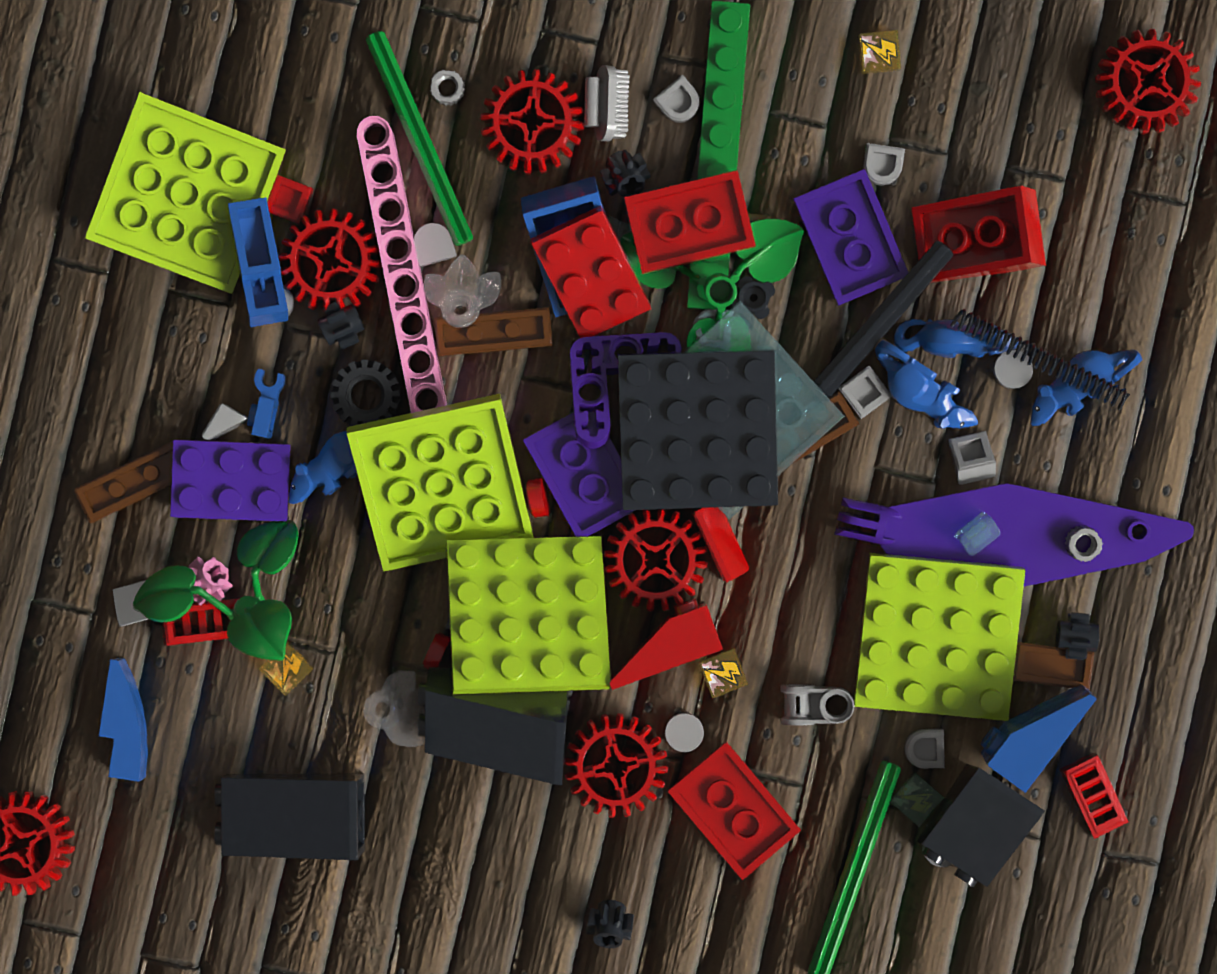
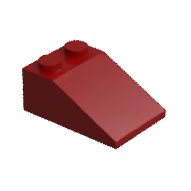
M1020 185L911 207L918 259L920 260L936 241L942 242L953 252L951 260L930 283L1010 273L1046 266L1035 189Z
M694 598L673 606L676 613L668 615L612 674L611 681L609 682L611 689L614 690L723 650L706 603L698 604Z

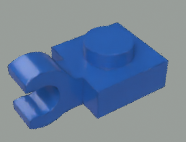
M258 369L255 373L254 382L257 389L261 392V397H259L258 404L252 403L247 425L253 427L251 435L271 439L279 406V394L285 385V375L278 373L276 383L271 387H267L263 381L265 370Z

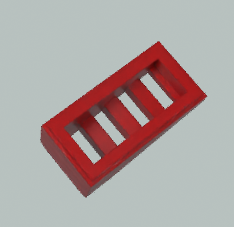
M238 599L221 600L220 602L230 609H234ZM204 602L201 606L198 603L192 604L189 611L181 617L183 636L176 637L174 621L162 622L164 646L228 639L227 631H223L221 611L209 602ZM205 610H212L215 632L208 633ZM189 612H197L199 634L192 635Z
M1093 752L1059 769L1093 839L1129 822L1102 762L1096 753ZM1092 770L1094 771L1096 776L1080 784L1077 783L1075 778ZM1100 783L1101 790L1085 798L1083 797L1082 791ZM1107 797L1108 803L1092 811L1089 810V804ZM1113 809L1115 817L1096 825L1094 818Z

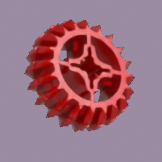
M1155 29L1147 31L1145 41L1139 30L1131 33V42L1125 36H1121L1117 40L1119 49L1109 46L1105 51L1111 60L1101 59L1098 63V67L1107 73L1098 74L1095 77L1096 83L1106 85L1105 88L1096 92L1097 98H1109V102L1102 107L1104 112H1108L1113 107L1118 112L1113 116L1112 122L1117 124L1123 117L1127 118L1125 130L1127 131L1133 130L1136 123L1139 122L1141 134L1149 132L1151 123L1156 133H1161L1165 130V122L1169 126L1174 127L1179 124L1177 115L1186 117L1190 114V110L1185 103L1194 104L1198 100V97L1188 90L1201 87V81L1190 79L1191 75L1200 71V67L1198 65L1188 67L1187 61L1194 56L1193 52L1188 51L1182 55L1178 51L1184 44L1181 39L1172 46L1168 44L1171 38L1169 32L1163 33L1159 41L1157 40ZM1139 52H1149L1160 56V58L1153 65H1145L1139 60L1134 62L1128 56ZM1169 66L1172 67L1176 76L1177 87L1175 95L1171 93L1173 88L1168 85L1165 79V73ZM1120 68L1125 71L1123 75L1130 81L1131 85L1126 99L1119 86ZM1158 68L1157 73L1153 76L1155 81L1151 83L1155 86H1150L1140 94H1137L1142 88L1141 82L1144 80L1140 77L1144 78ZM1143 98H1150L1157 103L1163 102L1167 108L1150 112L1140 110L1135 106Z
M534 69L532 73L533 81H526L525 72L523 70L518 71L520 83L515 85L509 76H505L503 80L508 88L505 92L496 85L492 87V92L499 98L498 101L488 98L484 100V106L493 110V113H482L480 115L482 122L492 123V126L481 130L482 136H495V139L486 145L487 149L491 152L501 147L502 150L498 153L496 160L502 163L508 156H511L509 168L512 171L518 168L520 161L525 162L524 172L528 175L532 172V163H538L541 174L546 173L545 161L551 159L555 168H559L561 162L557 154L561 152L566 158L570 159L573 156V152L566 144L570 143L579 146L581 143V139L571 134V132L584 130V123L572 120V118L583 115L582 107L570 108V105L578 100L577 94L574 92L564 97L563 94L568 88V83L562 81L554 88L555 74L553 73L547 75L545 83L540 82L541 75L538 69ZM529 93L527 104L522 110L509 112V114L503 113L511 100L521 94ZM541 93L551 97L558 103L565 119L555 118L554 115H548L541 110ZM533 104H535L538 121L543 123L541 127L536 125L537 130L532 132V139L530 140L527 124L522 122L524 117L528 119V114H532ZM500 125L510 126L511 129H517L523 133L524 151L516 149L506 141L501 133ZM555 130L562 131L560 137L552 146L535 152L538 139L542 134L555 132Z
M334 208L330 211L329 220H325L322 210H316L315 217L317 223L314 224L306 215L302 216L301 221L306 229L301 232L299 228L292 225L289 230L297 236L295 242L286 238L281 242L285 247L292 249L291 254L280 253L278 255L280 261L290 262V266L281 269V276L288 277L293 275L294 277L285 284L286 289L291 291L300 286L301 289L297 292L295 299L298 302H302L310 295L308 308L312 310L318 307L320 300L323 301L325 310H327L330 303L335 301L339 308L343 309L346 306L345 299L350 298L354 306H359L361 302L356 296L359 290L368 297L372 295V291L364 285L366 281L369 280L377 284L380 281L377 275L370 273L371 268H383L381 261L372 260L371 258L373 255L380 254L378 245L368 246L370 242L375 240L376 234L374 231H370L361 235L367 223L361 219L352 227L354 215L351 212H346L342 222L339 221L338 210ZM337 230L335 236H332L329 243L324 247L317 248L306 245L311 238L321 232ZM348 234L357 241L362 255L361 267L345 258L344 251L347 245L345 241ZM336 251L335 257L348 268L338 265L336 269L332 266V270L327 271V265L314 254L324 257L325 254L330 256V252ZM301 255L314 261L317 265V274L315 276L317 280L314 288L306 282L302 274ZM345 274L356 277L349 286L342 290L325 292L327 285H330L337 275Z
M658 509L657 519H651L649 510H642L645 521L639 523L636 516L631 513L628 515L629 521L633 524L630 529H627L620 522L616 525V528L624 534L621 540L612 535L608 537V541L611 544L618 545L616 552L611 550L604 551V557L615 558L616 564L605 566V572L617 571L619 577L610 581L611 587H615L623 582L626 587L620 592L619 597L625 599L630 592L636 594L632 601V606L635 608L639 606L641 598L648 599L647 611H653L654 600H661L663 611L669 610L667 598L672 596L677 605L684 603L678 593L684 589L688 595L694 596L696 592L688 583L691 579L697 583H703L704 581L702 576L694 574L695 567L701 569L708 567L707 562L696 561V554L706 553L707 547L700 546L694 548L693 542L699 540L702 534L695 532L689 537L686 531L692 526L693 522L687 520L679 527L676 525V522L679 519L680 513L676 511L671 515L670 521L663 520L665 509ZM649 527H663L673 531L664 542L656 546L649 545L636 534ZM681 540L684 542L688 553V565L683 576L670 563V554ZM628 542L642 557L640 568L631 578L627 576L623 565V554ZM667 544H670V547L665 551L666 558H663V560H667L665 566L671 570V573L669 574L663 568L660 569L654 566L652 569H648L644 575H641L647 567L645 561L649 559L645 558L646 552L640 548V545L656 553L660 549L663 550ZM655 573L666 576L675 584L673 587L663 591H648L639 587L644 580Z
M617 713L616 724L610 725L608 715L602 714L601 721L603 727L597 728L596 723L592 719L588 720L587 726L592 733L587 735L583 730L578 729L575 735L582 741L581 746L574 742H569L567 749L571 752L577 753V757L564 758L565 765L576 766V770L565 773L566 780L578 779L579 783L571 788V793L575 795L582 790L586 792L580 801V804L584 807L592 799L597 801L593 810L595 814L601 812L603 804L609 805L608 815L610 818L615 817L616 806L623 807L625 817L630 816L631 809L629 804L633 802L639 811H643L645 809L644 802L641 800L643 795L651 801L657 799V795L649 789L651 785L657 788H663L665 782L655 777V774L668 772V766L656 764V760L667 757L666 750L655 752L653 750V747L661 743L660 736H655L648 741L646 736L650 733L652 727L646 724L640 732L637 731L635 728L639 719L636 716L631 718L629 726L623 725V713ZM615 734H622L633 738L643 747L645 752L639 754L624 753L618 747ZM603 737L606 748L604 758L594 762L593 765L584 766L583 762L587 750L596 740ZM611 746H613L615 756L618 757L619 761H626L627 763L626 768L622 767L623 773L620 774L621 784H619L613 769L605 768V762L610 763L609 757L612 755ZM649 764L647 775L642 784L634 791L628 793L627 774L641 765ZM594 776L595 778H609L615 786L617 796L607 795L598 791L587 778Z
M17 791L8 794V802L0 796V821L2 820L5 825L2 828L5 834V843L0 848V892L5 890L9 883L13 896L20 894L22 886L27 895H33L36 892V884L42 890H46L51 886L49 878L55 881L62 878L63 875L58 867L68 868L71 864V861L62 855L75 851L74 845L64 843L65 839L75 835L74 830L63 831L62 825L69 822L70 818L68 815L57 819L55 814L61 808L58 803H55L49 809L45 808L48 802V796L41 795L36 803H34L32 791H26L22 801ZM19 812L32 815L42 822L43 825L38 828H29L22 822L21 818L16 819L14 813ZM34 834L37 835L36 838L29 841L28 846L20 849L16 848L11 852L8 851V848L15 845V841L24 837L28 838ZM49 835L51 841L50 855L45 865L42 866L39 861L42 858L39 852V844L44 837ZM14 858L22 864L23 868L28 867L30 873L13 871L1 861Z

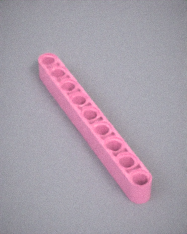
M369 116L359 123L357 140L411 413L423 411L418 406L417 398L424 390H433L437 394L438 403L435 408L446 406L447 401L421 268L417 258L395 136L385 119L379 116ZM373 127H382L386 131L384 141L378 145H371L366 142V134ZM381 164H388L393 168L392 178L385 183H378L373 178L375 168ZM396 202L400 205L401 212L395 220L386 221L382 219L381 208L385 203ZM396 239H402L408 244L407 254L400 259H393L388 254L390 243ZM410 277L416 283L414 292L408 297L398 296L395 291V285L400 278ZM412 314L421 316L423 320L421 331L415 335L406 334L403 330L404 319ZM418 352H425L430 357V366L423 373H415L410 367L412 356Z

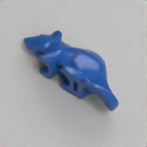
M918 319L904 321L897 327L894 334V344L903 352L913 351L916 348L922 347L925 352L944 358H954L957 354H969L975 358H981L986 353H989V355L1001 354L1008 350L1012 339L1011 337L1003 351L1000 352L999 348L1004 335L996 348H993L992 345L997 332L989 344L986 345L985 341L989 335L990 328L982 341H979L978 338L983 326H981L975 337L972 338L971 335L975 325L971 327L968 334H965L964 331L967 325H963L962 329L958 331L959 322L957 321L954 327L951 328L950 324L953 320L950 319L936 321L930 319L927 322ZM910 326H924L912 338H905V331ZM1018 342L1015 344L1013 349L1017 348Z
M882 339L876 345V356L887 371L889 392L899 405L913 411L924 412L929 417L934 418V425L941 429L946 427L960 429L978 424L977 417L971 410L956 405L953 402L951 395L958 394L960 389L944 380L940 385L934 381L937 376L935 372L893 344ZM890 355L900 359L904 364L897 362Z
M1134 349L1118 351L1112 354L1098 350H1087L1076 354L1069 361L1071 366L1077 364L1078 369L1084 367L1085 373L1091 371L1092 376L1098 374L1099 379L1105 378L1106 383L1112 381V384H1114L1143 359L1141 354ZM1125 362L1117 371L1114 370L1119 364ZM1066 366L1060 377L1054 380L1050 386L1040 385L1038 387V395L1032 406L1030 424L1032 426L1045 424L1057 409L1067 406L1066 413L1069 416L1075 415L1084 407L1080 400L1087 395L1090 397L1089 394L1094 386L1095 379L1090 384L1086 393H1083V388L1087 383L1088 376L1082 382L1081 387L1076 390L1081 372L1076 377L1073 385L1069 386L1074 369L1069 374L1066 382L1062 383V378L1067 369ZM1102 382L1097 387L1094 395L1090 398L1095 399L1101 389Z
M347 431L334 434L327 440L319 455L308 464L299 463L296 465V473L289 493L288 502L290 504L303 502L311 495L315 488L324 486L322 492L325 496L331 495L341 488L340 478L345 476L347 479L350 477L353 479L358 475Z

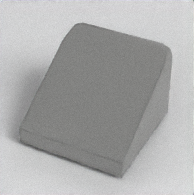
M219 404L204 429L202 437L213 441L247 423L248 417L229 405Z
M986 431L948 439L959 485L995 477L996 461Z
M145 581L113 589L119 627L148 620L140 612L133 609L134 598Z

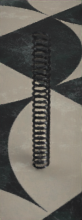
M966 309L960 310L950 324L951 328L954 327L962 315L957 328L960 331L969 318L964 331L965 334H968L976 322L971 335L972 338L975 337L983 325L978 338L979 341H982L990 328L985 344H989L997 332L992 345L993 348H996L1004 335L999 348L1000 352L1003 351L1007 342L1012 337L1006 355L1010 354L1018 342L1013 355L1014 359L1017 358L1025 345L1020 362L1024 361L1032 349L1027 365H1031L1034 357L1039 352L1034 369L1038 368L1040 362L1047 354L1044 365L1041 368V373L1046 370V367L1053 359L1052 366L1048 372V376L1052 375L1055 367L1060 362L1055 380L1059 378L1061 372L1067 366L1062 383L1066 382L1069 374L1074 369L1073 376L1069 382V386H1072L1076 377L1081 372L1076 390L1081 387L1082 382L1088 376L1083 393L1087 392L1090 384L1095 379L1094 386L1089 394L1090 397L1094 395L1097 387L1102 382L1101 389L1096 398L1097 400L1101 399L1103 392L1109 386L1108 393L1103 400L1104 404L1108 402L1111 394L1116 389L1110 406L1113 407L1118 397L1123 393L1122 400L1117 407L1118 410L1122 409L1126 399L1130 396L1126 388L1120 390L1119 385L1113 386L1112 381L1106 383L1105 378L1099 379L1098 374L1092 376L1091 371L1085 373L1084 367L1078 369L1077 364L1071 366V362L1069 360L1064 362L1063 357L1057 359L1056 354L1050 356L1049 350L1043 352L1042 347L1036 349L1035 343L1029 345L1028 340L1022 342L1021 336L1015 339L1014 333L1008 335L1007 329L1001 332V327H995L993 322L987 325L986 319L980 322V316L974 317L972 312L966 315Z

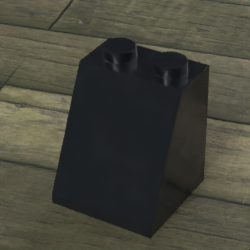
M966 764L917 842L925 846L922 854L938 865L942 866L946 860L958 868L954 875L974 888L978 881L988 887L1041 818L1045 810L981 768Z

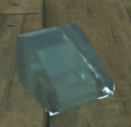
M981 512L957 531L954 537L972 557L999 537L1001 532L991 516Z

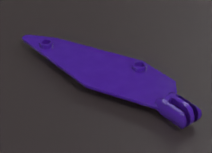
M1004 483L889 507L842 497V506L876 514L872 518L849 512H839L837 520L870 528L872 531L868 533L836 526L834 535L879 544L888 555L1024 567L1025 587L1144 562L1191 539L1194 534V528L1189 522ZM1141 524L1143 528L1141 535L1133 537L1132 528L1135 525ZM1076 526H1088L1094 529L1102 539V550L1091 561L1081 562L1068 554V550L1065 548L1067 533H1070L1071 529H1074ZM1087 535L1079 537L1075 544L1079 552H1086L1090 548V537Z

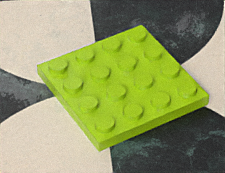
M139 92L85 239L232 294L240 271L228 203L264 197L268 200L286 149Z
M500 394L347 427V437L383 572L447 558V540L534 538Z
M601 536L447 540L453 694L610 689L611 674Z
M869 553L854 706L1008 721L1025 568Z

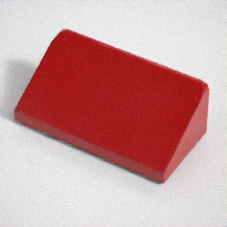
M722 507L700 508L694 511L692 515L722 580L727 583L749 570V565Z

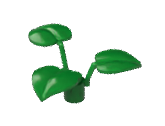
M775 218L751 222L756 247L736 252L744 261L737 266L731 276L715 273L707 279L683 265L642 274L632 232L622 235L620 244L638 280L642 284L656 289L667 288L674 282L677 270L702 285L707 300L717 307L715 319L703 318L697 321L688 332V352L749 350L751 335L745 321L739 316L722 318L725 307L731 305L736 299L737 287L735 283L739 280L741 273L746 267H748L751 276L761 282L773 283L785 278L794 268L797 261L800 242L804 233L802 227L790 221ZM731 321L730 349L707 347L696 339V331L701 328L702 334L706 338L723 341L724 324Z
M287 519V522L272 521L250 529L242 537L238 544L237 557L243 566L253 567L251 579L254 596L241 597L236 601L234 609H230L201 587L194 586L196 580L194 571L191 568L179 565L163 568L151 575L138 590L133 601V609L149 620L171 622L186 614L193 604V595H199L226 614L230 619L227 627V637L234 648L253 657L283 661L292 624L291 612L286 604L281 601L265 600L261 593L259 572L261 570L266 574H276L289 564L298 543V528L295 522Z

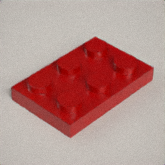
M738 170L624 197L642 274L756 247Z
M601 205L531 238V244L580 338L595 336L652 309Z
M727 741L667 790L742 880L801 831L799 826Z

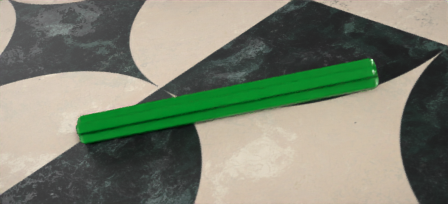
M383 31L372 33L366 37V43L452 241L456 246L464 245L473 240L472 232L386 34Z
M882 761L879 765L814 951L808 974H830L901 772V768L897 764Z

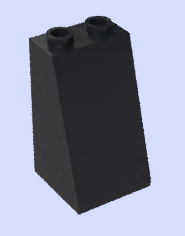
M429 667L427 682L419 683L418 706H425V714L419 713L418 737H425V753L554 785H562L568 691L453 694L452 668Z
M365 773L226 774L221 777V783H216L215 806L221 807V822H216L215 844L221 845V856L358 860L365 851Z

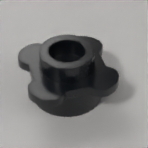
M749 276L741 278L738 282L740 289L738 298L732 303L734 311L739 314L744 312L754 314L757 319L766 318L770 312L768 308L770 297L775 294L773 284L770 282L762 284L753 281ZM752 294L757 295V300L754 302L750 300Z

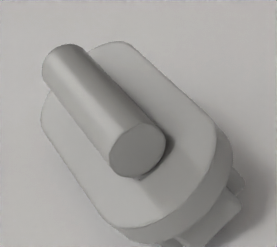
M602 65L596 77L585 78L584 127L594 128L598 141L609 142L612 139L626 137V132H628V128H626L628 127V79L630 78L627 70L615 69L614 66Z

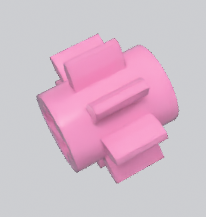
M197 557L189 565V568L196 575L194 586L201 587L219 601L225 597L224 593L232 587V584L228 582L229 569L217 561L215 557H212L206 563L200 557ZM193 595L194 601L200 606L206 601L199 595Z

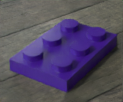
M865 169L793 199L837 306L902 280L908 274L906 265Z
M594 411L588 412V427L582 430H588L590 436L595 437L598 430L603 428H597ZM574 413L523 440L576 537H588L635 511L623 510L621 457L610 437L599 448L584 447L578 442L575 435Z
M173 440L170 517L287 522L290 445Z

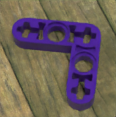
M664 332L592 336L580 338L573 343L570 350V372L576 438L581 445L586 448L595 449L604 445L609 438L610 413L607 375L619 374L618 359L614 354L616 349L621 346H630L636 353H643L642 345H648L647 353L659 351L660 345H666L668 351L681 352L682 347L676 336ZM585 349L590 350L591 355L595 356L592 357V373L584 374V359L580 357ZM586 384H594L600 389L601 395L595 401H586L579 395L580 388ZM595 411L596 426L603 429L598 430L597 436L591 437L588 430L582 429L588 427V412Z

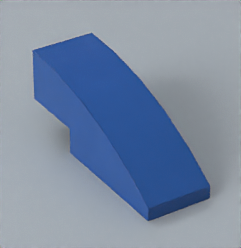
M267 198L228 203L250 327L288 321V308Z
M117 657L110 659L99 736L114 739L108 777L139 782L146 778L148 745L145 715L141 697L125 658Z

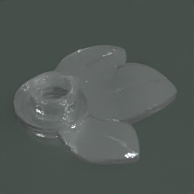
M460 255L449 266L445 277L437 274H427L424 280V292L429 302L441 308L442 316L449 325L458 328L467 327L474 323L479 316L480 310L492 305L498 298L501 290V276L499 272H490L479 276L475 266L465 255ZM463 305L468 308L464 314L458 315L454 313V309L457 306Z
M409 670L391 674L386 679L382 690L374 692L366 699L363 712L366 721L377 729H384L388 738L393 743L399 746L417 747L424 744V737H418L419 713L425 714V706H418L419 689H415L416 675L414 671ZM384 702L389 705L390 713L388 716L382 717L377 714L376 706L378 703Z

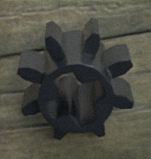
M627 150L613 153L607 158L606 169L600 170V174L605 182L604 184L611 196L617 192L623 197L639 194L645 187V180L651 178L641 153H637L632 157Z
M336 301L330 303L327 310L323 307L326 316L317 320L329 346L339 342L340 347L345 349L360 342L356 333L365 330L353 303L345 306L343 309L339 308Z
M1071 612V614L1068 613V621H1058L1055 637L1056 649L1066 650V659L1084 660L1087 659V652L1097 651L1099 624L1089 623L1090 614Z
M601 901L597 909H589L586 934L594 935L593 940L600 947L617 948L622 945L623 939L631 940L634 914H626V906L619 901Z

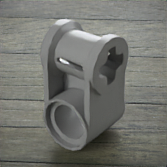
M805 684L780 685V691L784 693V717L780 718V724L782 725L839 724L850 719L854 712L853 698L842 687ZM832 695H842L847 700V708L840 715H832L825 708L827 699ZM797 696H799V713H796Z

